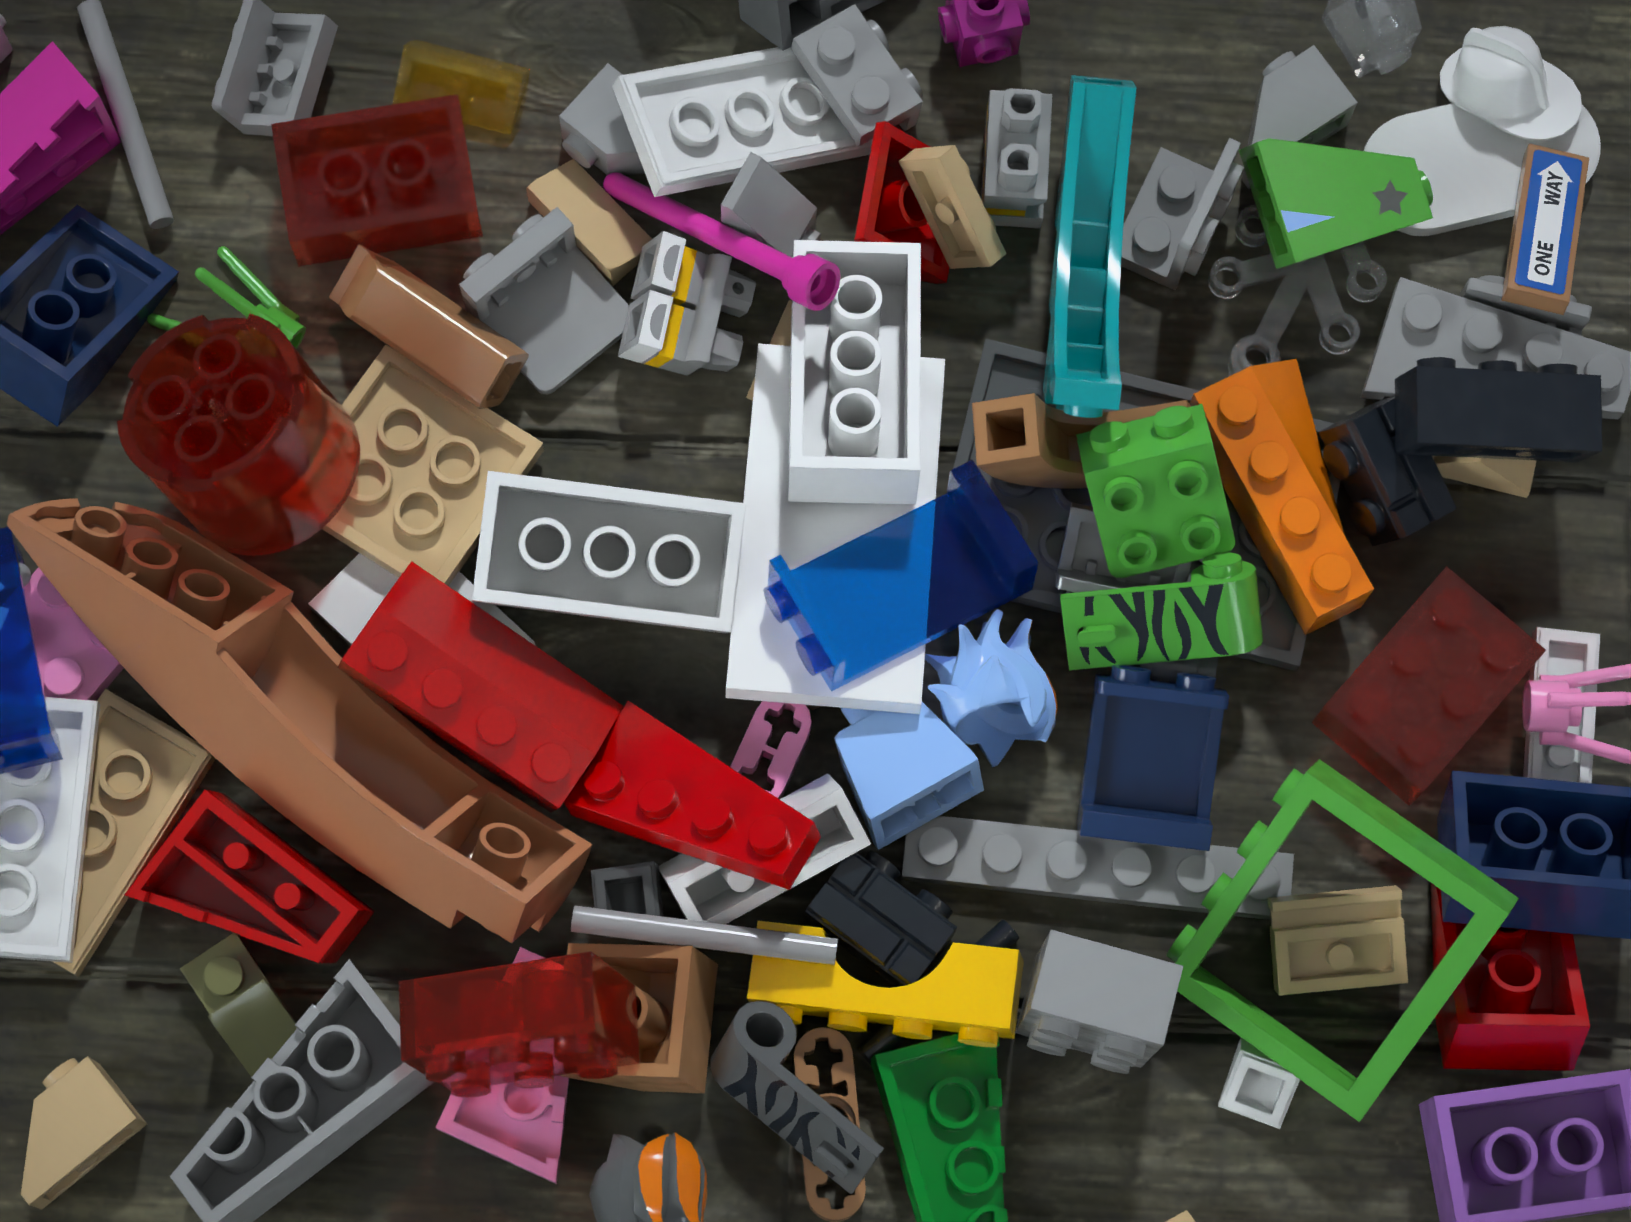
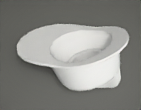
M1508 26L1489 27L1483 30L1471 28L1464 38L1463 47L1446 59L1440 71L1441 90L1451 103L1467 112L1475 114L1504 132L1524 140L1546 141L1563 136L1576 125L1582 111L1581 94L1573 80L1560 69L1543 60L1540 49L1531 36L1517 28Z

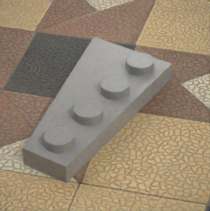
M1400 277L1395 285L1360 398L1383 400L1385 396H1395V378L1416 367L1417 360L1423 358H1452L1456 360V368L1478 369V364L1485 361H1513L1517 363V371L1538 372L1540 366L1547 364H1573L1578 367V374L1601 375L1602 418L1618 420L1625 411L1631 391V352Z

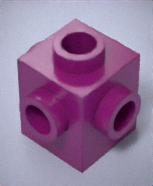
M946 0L945 6L938 7V20L944 42L946 44L953 43L958 65L963 67L977 63H993L1008 56L1017 55L1023 27L1030 25V12L1027 0Z

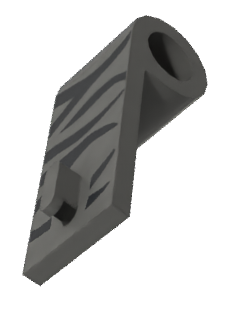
M764 1001L747 1003L738 1010L711 1057L710 1069L714 1080L736 1101L842 1188L852 1194L884 1148L782 1066L796 1042V1028L791 1017L782 1008L773 1003Z

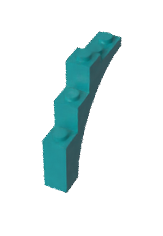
M1071 75L1055 214L1057 236L1049 299L1051 322L1043 395L1046 404H1056V409L1063 410L1066 414L1077 417L1098 418L1103 416V409L1119 410L1122 389L1119 365L1120 273L1128 166L1137 88L1133 81Z

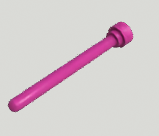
M610 173L604 179V190L610 196L781 280L789 298L810 310L819 311L827 307L839 289L841 274L838 266L816 254L798 255L792 258L666 195L654 197L651 188L621 173Z

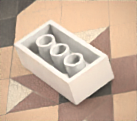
M794 240L793 257L816 254L836 264L840 270L841 279L834 299L822 310L813 311L792 301L788 502L916 505L920 478L921 243Z
M488 471L472 602L725 634L730 633L746 503Z

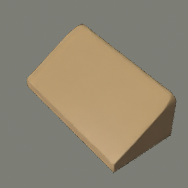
M574 159L539 177L526 187L528 202L543 217L558 207L572 222L576 246L612 287L639 264L642 246L652 240V238Z

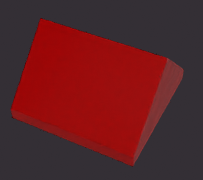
M886 121L877 122L854 242L921 243V281L934 284L947 283L949 265L899 164V160L912 150L930 146Z

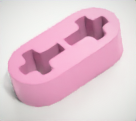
M762 701L754 713L730 767L740 774L742 772L753 774L762 756L772 760L767 772V781L774 785V788L771 792H767L781 799L809 739L812 721L808 707L803 704ZM784 709L790 710L794 713L793 724L800 728L797 734L786 732L777 749L768 746L772 736V724L765 719L768 715L779 717Z

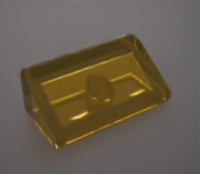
M412 40L404 44L392 105L511 135L528 83L530 69L419 40Z

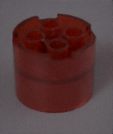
M249 314L248 318H221L211 321L205 315L197 316L180 323L160 336L146 349L132 367L128 377L133 384L126 399L123 419L117 421L118 434L124 451L138 469L206 539L230 553L254 556L280 552L302 543L320 531L332 520L347 500L356 481L360 463V443L356 427L344 407L286 335L271 322L253 314Z

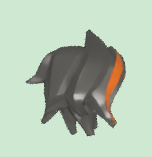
M675 1132L672 1135H662L645 1145L630 1137L613 1134L607 1162L603 1163L597 1170L592 1180L589 1194L596 1221L703 1222L708 1199L707 1172L700 1155L696 1152L691 1142Z

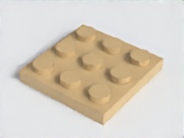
M385 345L278 492L277 496L280 503L398 578L412 561L449 586L479 544L488 471L527 476L544 452L543 442L488 408L479 409L396 350Z

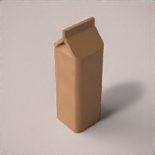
M361 244L357 246L329 296L330 299L339 304L348 318L479 409L498 406L504 400L529 357V354L404 267L393 260L370 251Z

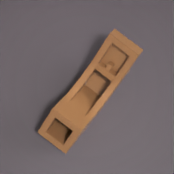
M1035 393L972 403L977 466L988 475L1009 483L1042 488H1087L1076 434L1089 432L1102 423L1111 421L1125 423L1154 416L1157 412L1167 407H1191L1187 400L1103 412L1102 417L1086 418L1072 416L1064 413L1063 410L1050 407Z

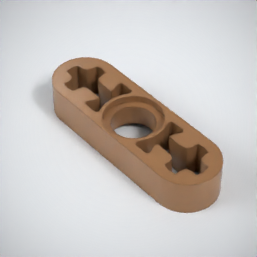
M820 1027L808 1031L800 1038L795 1047L793 1059L795 1076L808 1087L819 1089L818 1069L814 1065H806L804 1056L814 1053L816 1042H828L830 1052L841 1053L842 1062L832 1064V1088L844 1083L847 1096L835 1093H825L819 1096L831 1106L841 1109L847 1116V1119L860 1129L853 1051L849 1041L843 1034L832 1028ZM802 1155L805 1195L813 1213L821 1219L830 1222L844 1221L855 1215L865 1198V1177L854 1191V1195H848L844 1198L843 1208L838 1210L831 1209L829 1199L824 1197L818 1198L816 1193V1187L826 1185L828 1175Z

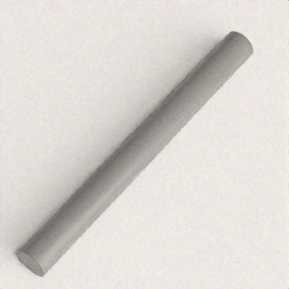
M99 0L84 1L77 6V11L149 225L152 229L164 228L172 224L174 218L104 10Z
M574 906L571 922V932L679 946H693L695 948L835 965L838 943L837 938L583 906Z

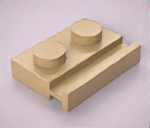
M1394 885L1269 897L1274 990L1278 995H1290L1408 983L1404 919L1401 916L1400 901L1402 900V890Z

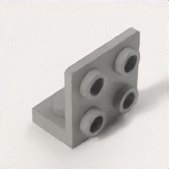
M1229 138L1214 171L1167 149L1160 148L1123 226L1122 267L1173 290H1176L1184 271L1196 276L1210 246V240L1218 223H1221L1236 191L1237 183L1244 170L1243 166L1234 163L1241 145L1240 142Z

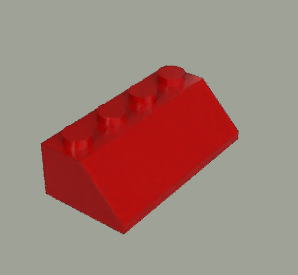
M412 561L375 610L337 667L550 813L561 807L598 752L624 707Z

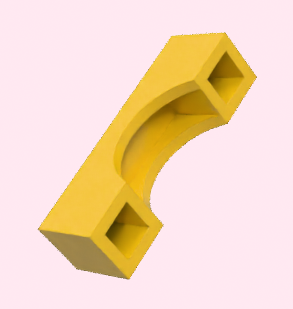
M765 921L757 922L758 929L828 937L824 929L819 927ZM953 942L941 963L927 976L905 986L885 988L871 986L856 980L839 966L836 959L835 965L753 955L747 999L749 1002L764 1001L775 1004L791 1017L794 1025L802 1023L803 1015L826 1017L828 1018V1027L843 1031L866 1032L867 1022L893 1025L892 1034L905 1038L928 1040L932 1039L933 1030L959 1033L958 1042L963 1044L997 1047L998 1037L1015 1038L1024 961L1020 951L1017 949Z

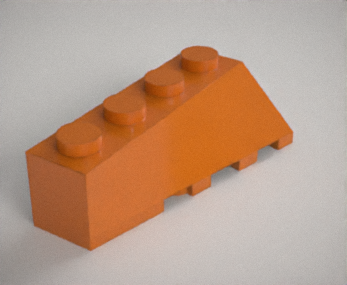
M1297 359L1249 366L1194 393L1190 405L1203 404L1222 485L1304 634L1307 635L1361 608L1374 590V587L1344 535Z

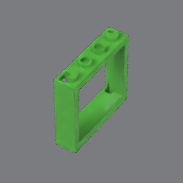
M1319 759L1305 774L1294 768L1272 799V801L1282 807L1269 827L1258 821L1251 829L1236 852L1246 859L1233 879L1224 872L1201 903L1202 906L1210 911L1198 930L1188 924L1175 940L1166 956L1173 960L1175 964L1183 966L1177 992L1360 1122L1507 918L1519 898ZM1312 801L1321 805L1475 913L1357 1078L1200 966Z

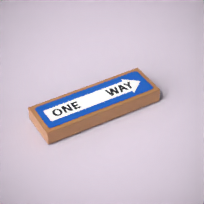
M1528 144L1522 160L1501 301L1564 315L1570 301L1589 157Z

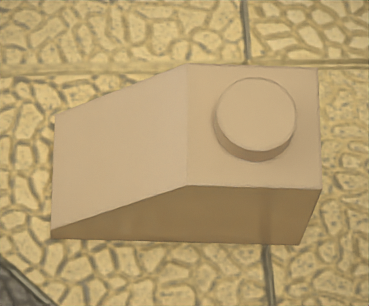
M88 1056L79 1063L75 1058L69 1059L54 1069L43 1081L47 1089L38 1095L33 1102L21 1196L28 1205L41 1210L147 1125L103 1067Z

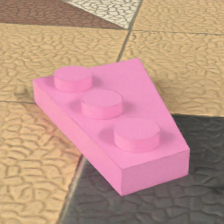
M520 947L435 1128L557 1184L569 1078L554 1074V1064L566 967Z

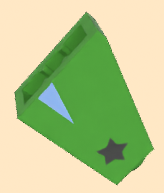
M1271 138L1258 141L1239 150L1276 269L1433 218L1430 209L1433 202L1432 188L1425 173L1418 170L1415 158Z

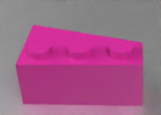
M53 41L0 93V235L121 143L99 94Z

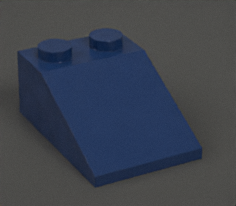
M77 204L0 276V389L58 427L97 388L147 321V317L153 313L176 282L179 271Z

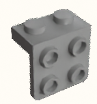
M558 207L545 217L537 214L526 220L513 234L512 243L495 256L492 253H487L474 261L464 273L463 278L465 280L459 284L465 309L529 354L520 372L539 393L545 395L555 392L622 338L629 308L626 301L576 246L574 225Z

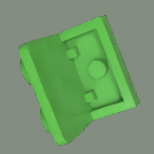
M1203 404L1191 407L1171 406L1160 410L1154 416L1125 423L1118 421L1106 422L1096 426L1089 432L1076 434L1088 492L1108 570L1112 576L1116 578L1134 576L1204 559L1212 554L1230 552L1234 548V532Z

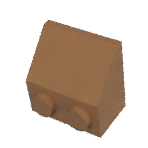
M568 943L554 1074L561 1077L639 1091L705 1093L718 964L693 946Z

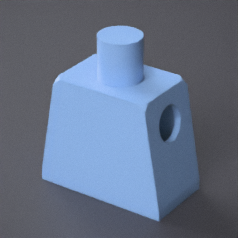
M923 702L920 714L841 708L850 726L839 731L835 736L836 747L843 771L873 843L878 850L984 791L979 761L974 752Z

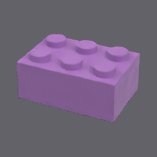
M1630 1069L1438 1095L1419 1104L1440 1222H1542L1631 1209Z

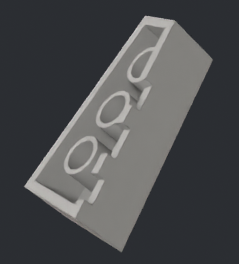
M350 959L334 977L336 982L316 1006L312 1004L295 1024L297 1029L272 1059L268 1057L251 1077L254 1081L232 1108L227 1107L170 1175L173 1182L203 1222L255 1221L439 1079L430 1064Z

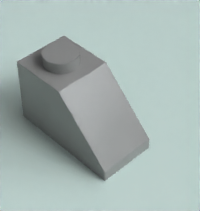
M1315 45L1297 56L1292 51L1286 52L1264 69L1262 73L1264 78L1255 100L1247 146L1268 138L1318 145L1348 125L1358 102ZM1244 169L1241 180L1249 189L1250 185Z
M607 63L559 115L561 134L564 140L562 146L577 163L585 168H590L594 164L606 175L613 172L623 175L645 174L612 88L617 77L622 74Z
M750 152L721 203V223L792 258L794 240L820 241L822 234L816 231L817 207L762 157Z

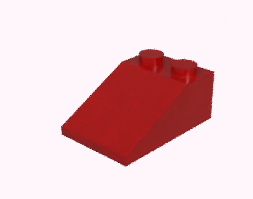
M1430 882L1434 971L1467 924L1443 922L1441 889ZM1499 927L1435 1016L1443 1069L1574 1070L1590 1029V1021L1573 934Z

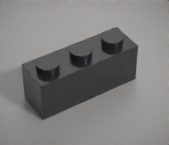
M1431 357L1417 360L1416 367L1395 378V454L1579 462L1602 452L1601 375L1578 374V367L1576 365L1547 364L1540 366L1538 372L1517 371L1516 362L1495 360L1479 363L1478 369L1456 368V360L1452 358Z

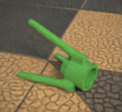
M225 246L218 248V256L265 307L262 304L254 306L205 268L200 267L196 269L195 276L212 289L214 293L246 316L239 331V335L247 340L246 346L152 313L147 317V322L151 326L240 358L258 371L264 367L266 362H269L276 368L282 367L294 354L306 332V327L298 322L300 316L284 306L247 266Z

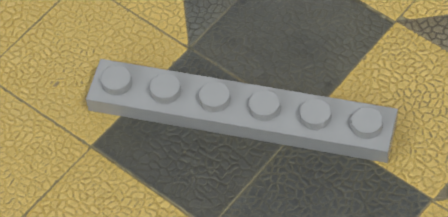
M938 816L905 835L901 880L1210 913L1208 909L1201 905L1205 896L1223 872L1233 879L1246 859L1237 854L1238 848L1210 845V851L1080 836L1077 830ZM1277 852L1234 916L1271 920L1268 898L1291 895L1294 854Z

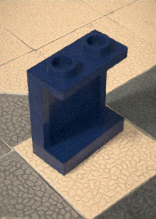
M1113 665L1111 675L1096 673L1076 824L1079 835L1210 851L1213 825L1209 819L1224 709H1228L1229 695L1224 689L1215 688L1216 678L1200 674L1177 673L1176 683L1150 680L1151 670L1134 666Z

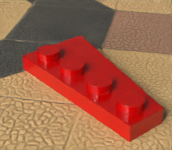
M627 701L598 752L564 801L571 816L788 890L792 887L821 838L815 822L630 701Z

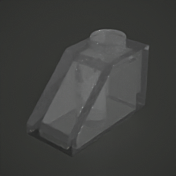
M1329 0L1322 16L1323 22L1358 78L1376 69L1379 70L1380 74H1386L1403 65L1412 56L1411 50L1422 29L1415 0Z

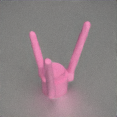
M1631 664L1567 675H1539L1538 680H1527L1524 686L1522 717L1525 731L1539 732L1540 745H1562L1631 765L1630 750L1566 732L1568 726L1579 727L1582 718V707L1631 705V692L1581 693L1580 688H1576L1631 678Z

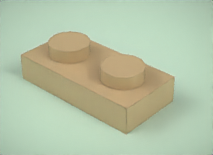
M955 145L916 148L899 160V164L950 269L991 267L1007 254L996 232L994 220L986 211L970 177L969 168L961 158Z

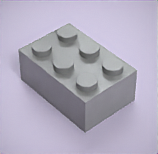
M1050 930L1034 958L1015 1033L1028 1036L1027 1046L1031 1049L1056 1056H1065L1067 1049H1075L1092 1054L1090 1064L1096 1067L1128 1074L1130 1066L1141 1068L1164 1045L1183 966Z

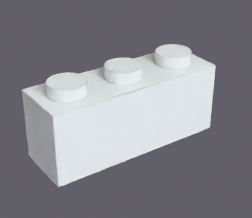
M828 773L780 799L815 822L821 835L820 840L792 887L871 844L842 787ZM682 853L659 866V871L686 920L727 924L788 890Z

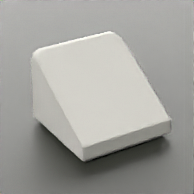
M1241 1038L1219 1099L1218 1107L1280 1129L1300 1079Z

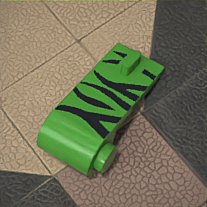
M1224 552L1205 557L1202 560L1203 565L1192 571L1191 582L1061 594L1060 601L1069 670L1232 656L1255 650L1263 642L1256 568L1253 564L1242 561L1239 554Z

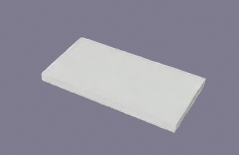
M758 343L743 503H746V512L732 618L726 698L920 714L945 359L921 357L920 478L916 505L788 502L791 346Z

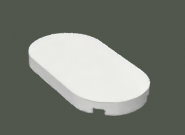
M1452 103L1401 115L1389 120L1372 134L1364 151L1415 158L1418 170L1425 173L1432 188L1433 202L1430 209L1433 218L1398 229L1397 231L1412 236H1430L1514 216L1522 160L1529 143L1589 157L1586 183L1598 165L1601 143L1596 123L1583 105L1577 123L1563 136L1546 141L1524 140L1506 133L1475 114L1467 112Z

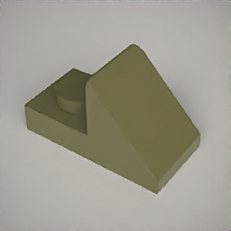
M232 933L180 968L210 1014L208 1018L251 1077L268 1057L272 1059L297 1029L295 1020L237 933Z

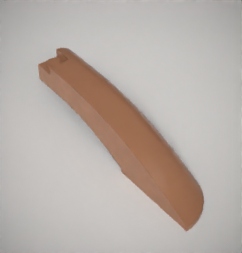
M78 498L36 503L9 514L7 526L73 611L125 670L212 756L273 808L320 844L369 878L450 929L467 915L483 925L487 930L513 943L529 927L539 932L559 910L577 882L593 844L486 780L435 743L386 700L337 668L342 657L291 602L294 591L181 523L137 506L115 502L112 509L99 506H89L80 509Z

